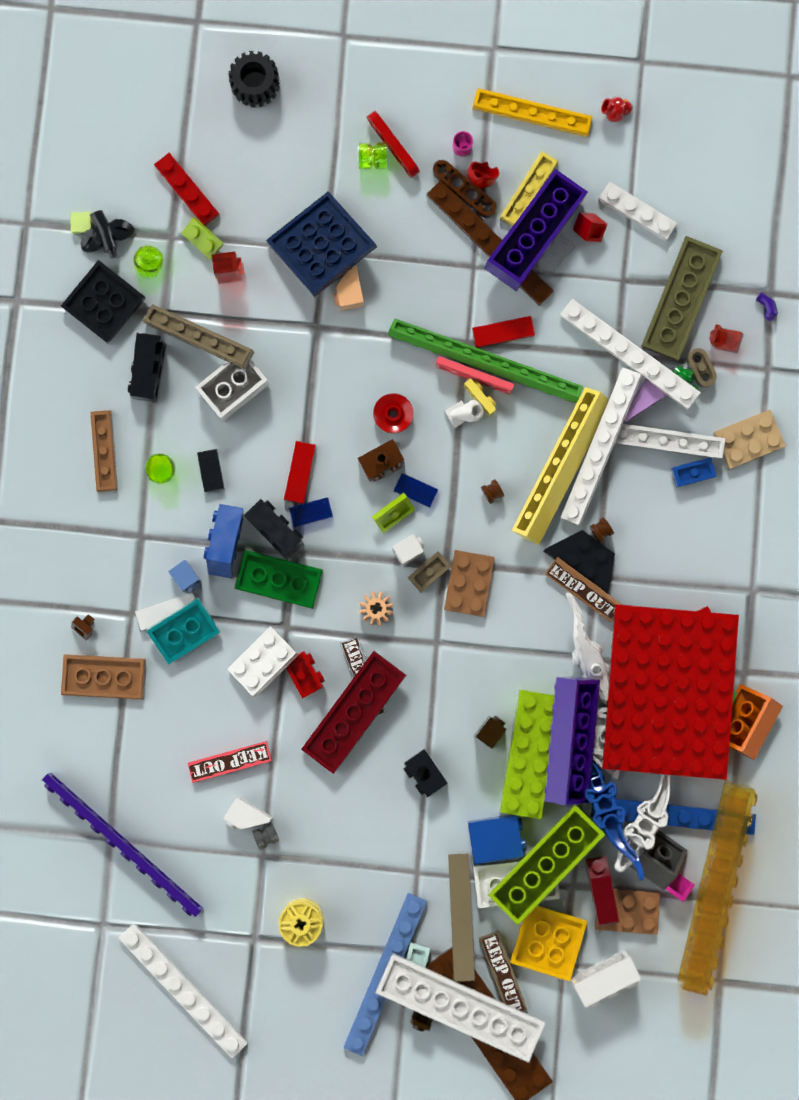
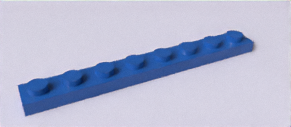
M616 799L618 806L623 807L626 811L625 821L634 822L638 816L636 808L644 802ZM591 804L590 817H594L595 811L593 804ZM670 804L666 808L668 814L667 826L754 835L756 814Z

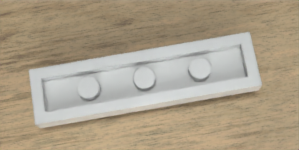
M610 181L598 199L665 242L677 222Z

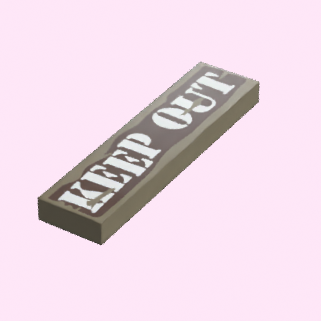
M499 931L479 937L502 1002L522 1012L527 1011Z

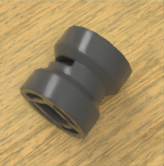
M272 823L265 825L263 830L256 829L252 831L260 850L266 848L268 843L275 844L279 842V837Z

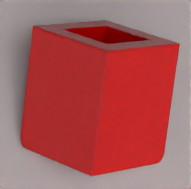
M579 212L573 231L585 241L601 242L608 224L594 213Z

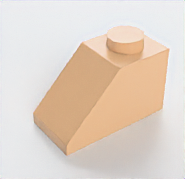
M355 265L345 273L336 286L337 293L333 294L335 305H340L341 311L364 306L357 266Z

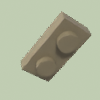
M438 551L414 571L408 579L422 593L451 568V565Z

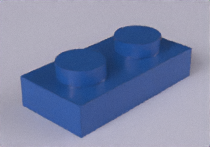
M711 457L671 468L676 488L717 477Z

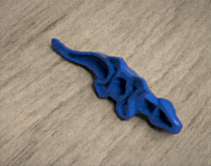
M593 760L591 789L587 788L585 791V797L590 804H593L595 811L593 822L608 837L612 845L628 857L635 866L639 879L643 880L644 872L641 862L635 851L627 843L622 829L626 811L617 804L615 798L617 787L611 781L605 785L604 774Z

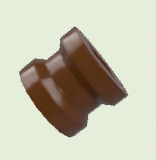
M496 479L492 480L489 485L481 486V490L489 504L494 503V500L504 497V493Z
M604 517L599 520V523L589 526L593 535L600 543L604 541L606 536L614 534L612 527Z

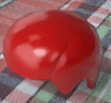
M487 161L483 163L471 162L467 169L469 180L479 188L491 187L500 175L498 167L490 168Z

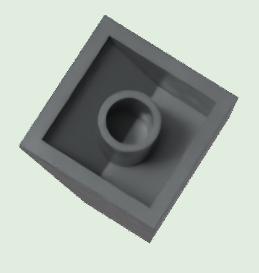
M657 830L654 835V846L649 850L641 848L638 858L642 865L644 877L664 890L677 877L688 850L660 830ZM633 864L630 865V867L636 871L635 866Z

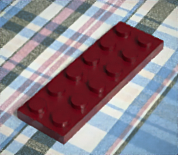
M373 651L301 750L332 774H335L407 675L379 653Z

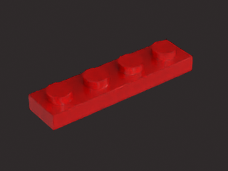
M167 153L154 164L159 173L204 226L220 215L170 153Z

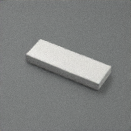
M192 592L135 611L141 631L150 628L195 600L194 593Z

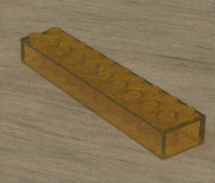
M724 780L677 978L682 990L707 996L708 990L713 988L714 978L712 973L713 969L716 970L718 967L719 957L716 956L718 949H721L723 946L724 937L721 936L723 928L726 929L728 925V916L726 914L728 908L732 907L733 896H731L732 889L736 888L738 882V875H736L737 867H741L743 861L741 850L747 844L748 835H746L747 826H751L753 818L750 812L752 806H755L758 795L755 794L756 790L749 785Z

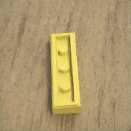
M543 151L540 153L500 216V220L510 226L515 224L552 174L559 162L558 160Z

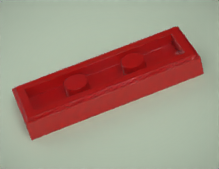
M531 316L472 328L476 348L535 336Z
M296 441L284 495L285 501L304 504L316 448L315 444Z

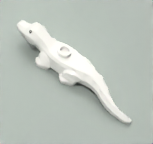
M566 592L565 595L572 607L574 619L573 641L575 650L572 652V662L574 665L581 667L584 673L583 677L600 680L599 697L607 705L610 665L605 663L601 657L603 648L588 638L582 612L573 595Z
M661 775L655 796L652 800L645 801L637 806L638 816L636 820L624 829V835L628 838L627 843L637 856L641 848H645V850L652 848L655 842L654 835L657 830L667 826L668 814L666 808L670 796L671 775ZM618 851L615 870L621 873L633 863L628 857Z

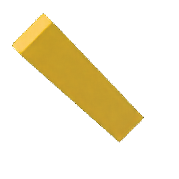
M477 88L472 108L588 137L593 118L590 115Z

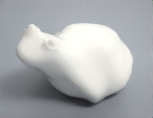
M470 400L469 403L464 404L462 407L452 410L450 417L467 422H477L484 414L483 406L476 400Z

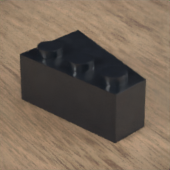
M136 333L134 360L131 365L132 378L128 383V393H130L132 399L157 403L166 343L161 336Z
M260 499L243 516L288 560L304 545L302 541L304 537L296 529L292 531L287 526L289 521L282 514L278 517L273 512L276 508L268 500L264 502Z

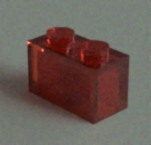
M236 251L212 254L213 270L218 284L242 281L241 275L245 274L244 264L241 257L237 256Z

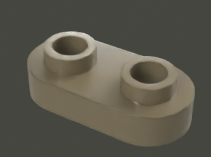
M701 348L693 349L687 356L690 370L694 372V378L699 386L704 388L710 387L717 378L715 369L705 350ZM694 357H699L700 362L696 363ZM702 375H707L708 381H704Z

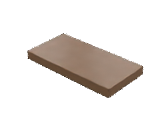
M64 654L61 695L143 700L146 659Z

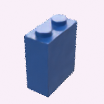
M510 814L467 821L474 864L524 857L523 851H527L525 838L521 839L520 836L523 824L522 819L518 818L517 815Z

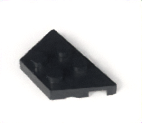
M581 530L544 549L543 552L553 560H556L557 557L609 594L615 553L588 533Z

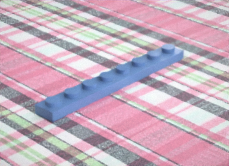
M407 893L348 1034L344 1049L363 1056L386 1001L385 997L376 994L377 987L392 953L404 958L427 900Z

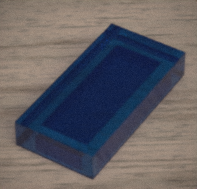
M401 473L393 492L400 495L405 493L409 499L430 508L438 489Z
M328 497L289 508L294 528L333 517Z

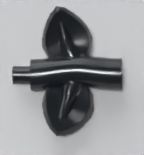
M103 210L91 213L90 217L96 228L86 230L81 238L82 251L95 252L103 247L104 252L109 254L110 259L118 257L116 252L118 247L115 240L122 241L129 238L135 231L134 227L123 219H115L109 223Z

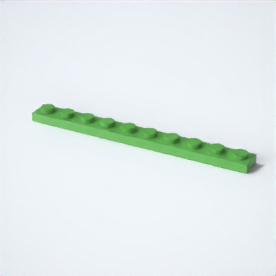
M394 318L388 332V336L394 337L397 340L405 341L416 347L449 357L452 360L480 368L491 374L505 377L510 381H516L530 388L563 398L566 401L577 403L580 398L583 386L404 321Z

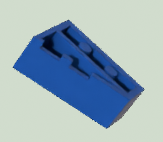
M219 504L218 511H214L212 522H215L214 528H210L208 534L210 545L205 547L203 559H206L209 575L232 579L233 560H236L237 554L235 552L244 519L243 508Z

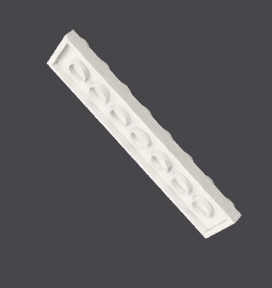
M394 953L391 955L376 990V994L529 1062L545 1025L544 1021Z

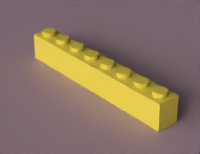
M584 388L512 529L513 532L523 539L537 545L540 544L592 443L609 399L601 392Z

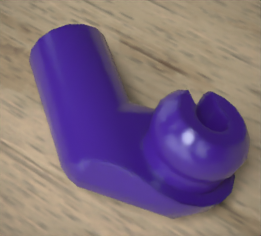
M761 292L756 301L766 308L764 318L772 321L778 315L776 303Z

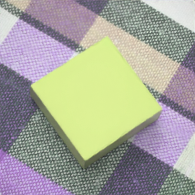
M91 212L70 213L72 234H83L86 230L92 229Z

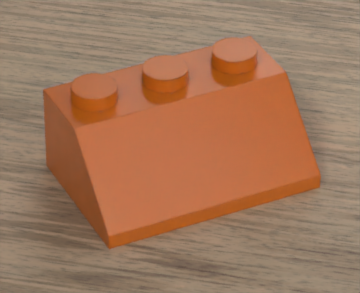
M740 684L736 690L737 695L732 705L729 748L755 760L783 706L773 698Z

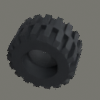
M249 51L250 54L246 55L244 52L241 54V58L237 56L234 59L235 64L231 63L230 65L231 71L228 73L229 83L233 95L236 96L239 102L242 100L243 105L247 106L249 103L251 107L255 108V104H259V107H262L264 102L267 104L271 102V97L275 99L277 96L276 91L279 92L280 78L278 69L273 59L270 61V56L267 54L263 56L262 52L258 51L257 54H254V51ZM251 72H260L266 76L264 82L257 87H249L243 83V80Z

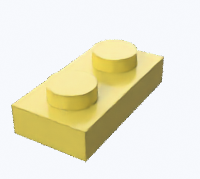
M471 378L464 383V388L473 399L482 404L484 412L489 417L496 412V403L490 396L486 397L482 391L484 389L478 381L473 382Z

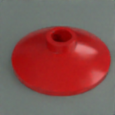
M397 393L386 394L374 406V421L381 430L387 433L402 432L412 422L413 407L410 401L403 395ZM395 411L397 413V416L395 418H391L389 415L390 412Z

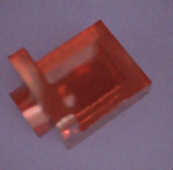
M716 324L714 330L710 333L709 340L715 349L738 353L744 334L739 331L724 329L721 325Z

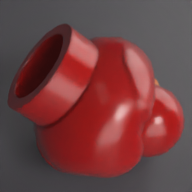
M620 97L606 98L601 106L602 114H605L610 122H620L623 119L622 115H629L633 110L632 104L627 99L623 100Z

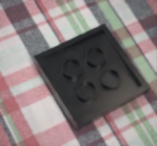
M98 260L61 304V307L109 344L146 297Z

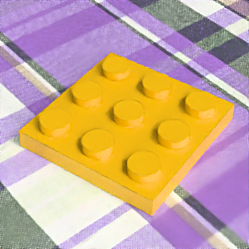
M537 905L521 923L510 963L570 981L588 921Z

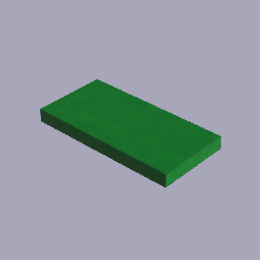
M244 550L234 589L313 609L323 569Z

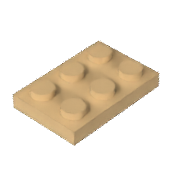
M771 410L713 433L715 437L725 438L723 457L729 470L786 447Z

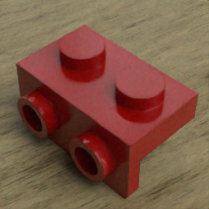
M305 651L298 654L286 667L302 699L323 688L322 683L325 682L321 672H316L313 667L315 661L311 653L306 654Z

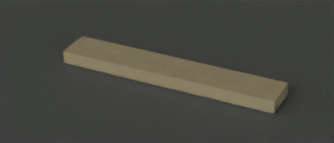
M155 305L151 306L143 320L150 327L244 370L255 353L253 349Z
M448 854L454 981H475L469 854Z

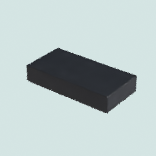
M218 450L197 452L204 492L225 489Z

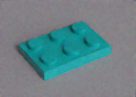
M198 597L148 628L146 632L169 665L219 634L220 629Z

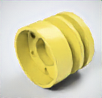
M307 898L295 899L288 903L279 920V931L283 939L289 944L298 947L308 946L315 942L321 933L324 923V916L320 906ZM298 919L306 922L304 928H301L300 925L296 926Z

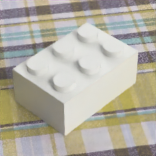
M252 360L249 361L245 370L225 362L195 388L222 422H224L265 389L269 382Z
M623 950L571 976L570 980L584 1007L589 1006V1008H593L601 1003L600 1000L603 998H613L619 994V990L625 987L627 989L638 985L637 981L641 980L631 957Z

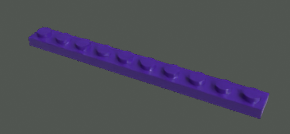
M52 773L45 775L42 781L46 783L44 787L51 793L56 792L60 796L59 800L65 806H71L76 810L74 813L83 821L86 819L91 824L90 828L97 834L101 832L106 837L105 841L111 847L115 848L116 846L122 851L120 854L127 861L132 860L137 864L136 869L143 875L147 873L152 878L151 882L156 887L165 889L168 892L166 895L173 902L178 901L183 905L182 909L186 914L196 917L202 911L203 907L55 775Z

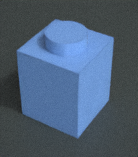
M183 560L168 571L183 592L188 591L190 593L199 587L198 583L201 579L188 561Z

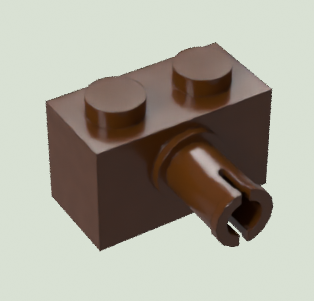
M393 439L357 458L369 482L372 480L377 482L383 479L386 472L391 470L393 473L403 467L402 464L405 463Z

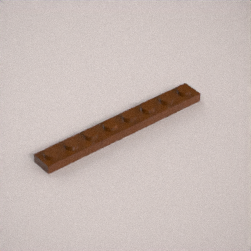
M440 180L427 193V197L488 257L492 255L502 239L447 185ZM533 270L520 287L538 306L554 292Z

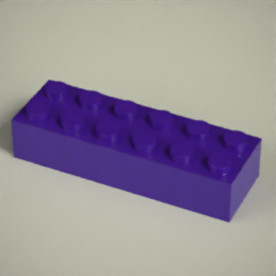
M555 169L489 257L484 269L517 292L584 201L588 191Z
M556 677L554 686L555 697L552 707L553 719L550 728L551 740L547 766V783L545 787V801L561 805L589 803L585 797V791L587 788L590 789L600 687V680Z

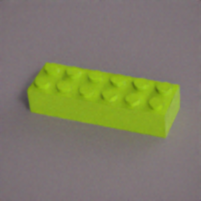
M519 690L499 808L501 813L536 819L542 818L551 740L550 728L553 719L552 707L555 695Z
M574 805L492 889L488 896L519 925L605 834Z

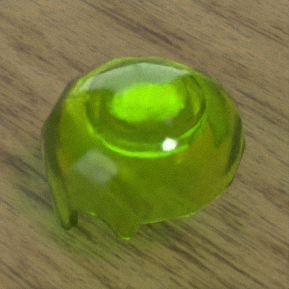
M145 245L140 247L134 254V270L141 277H155L163 267V254L157 247Z
M157 453L150 456L147 460L145 471L149 480L160 485L171 481L175 475L176 465L170 456Z

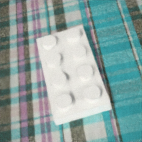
M520 861L473 866L478 908L498 906L488 894ZM558 884L542 901L560 899Z

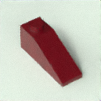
M601 856L586 859L585 868L598 925L604 926L619 923L607 857Z

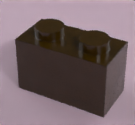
M488 716L474 736L493 749L507 729L503 727L506 723L497 716L493 718Z

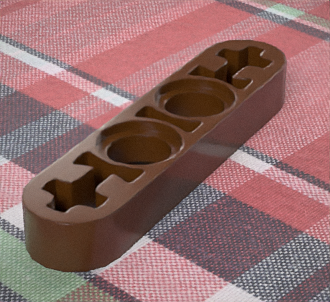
M445 160L435 162L433 165V175L436 179L441 180L480 216L490 218L494 215L496 204L493 199L475 186L449 162ZM438 167H446L445 172L450 175L448 181L445 180L447 175L444 172L438 173ZM454 178H460L463 184L457 188L451 184V181ZM468 191H475L478 197L475 200H469L466 196ZM481 197L483 198L482 203L485 206H487L488 204L491 205V211L487 210L486 212H484V207L480 203L478 204V206H476V204L480 201Z

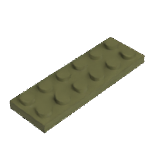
M685 236L642 342V348L674 361H679L723 250Z

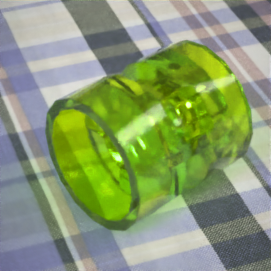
M359 143V169H371L372 166L375 169H387V143H375L374 146L370 143Z

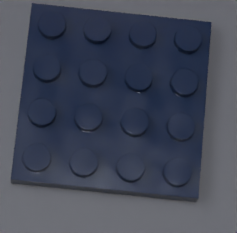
M329 191L266 240L268 245L314 297L377 248L376 243Z

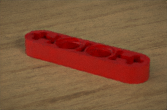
M373 111L366 116L371 127L408 176L413 178L420 173L416 163L380 115Z

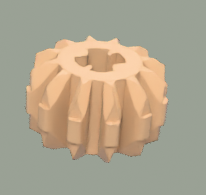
M371 592L373 599L370 600L365 595L364 599L368 603L360 602V606L366 607V609L360 610L359 613H367L363 618L364 621L371 617L370 625L373 626L375 619H377L378 625L381 626L380 618L388 622L389 619L385 614L393 615L392 611L387 610V608L393 607V603L385 604L389 601V596L381 600L383 592L379 593L378 598L375 597V592ZM376 603H379V607H382V611H378L377 614H373L371 606H375Z

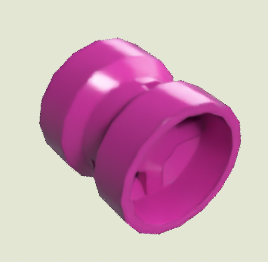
M460 131L454 136L453 151L461 157L469 155L472 151L473 137L466 131Z

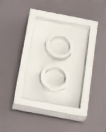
M270 626L227 670L256 698L298 654Z

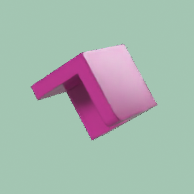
M678 873L677 877L665 889L684 902L695 884Z

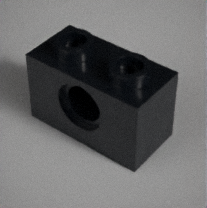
M425 749L404 762L406 767L403 769L409 778L414 777L418 784L415 787L421 796L425 794L428 798L448 784ZM422 768L430 771V776L426 780H422L418 776V772Z

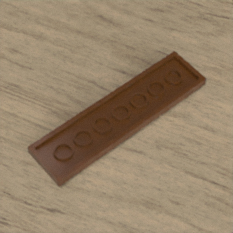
M452 947L429 962L426 968L454 980ZM475 968V981H456L496 999ZM471 1036L514 1100H529L553 1083V1080L534 1053H532L529 1062Z

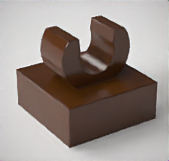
M89 614L83 620L77 616L72 621L71 628L87 641L92 635L93 629L91 626L94 624L93 621L95 619Z

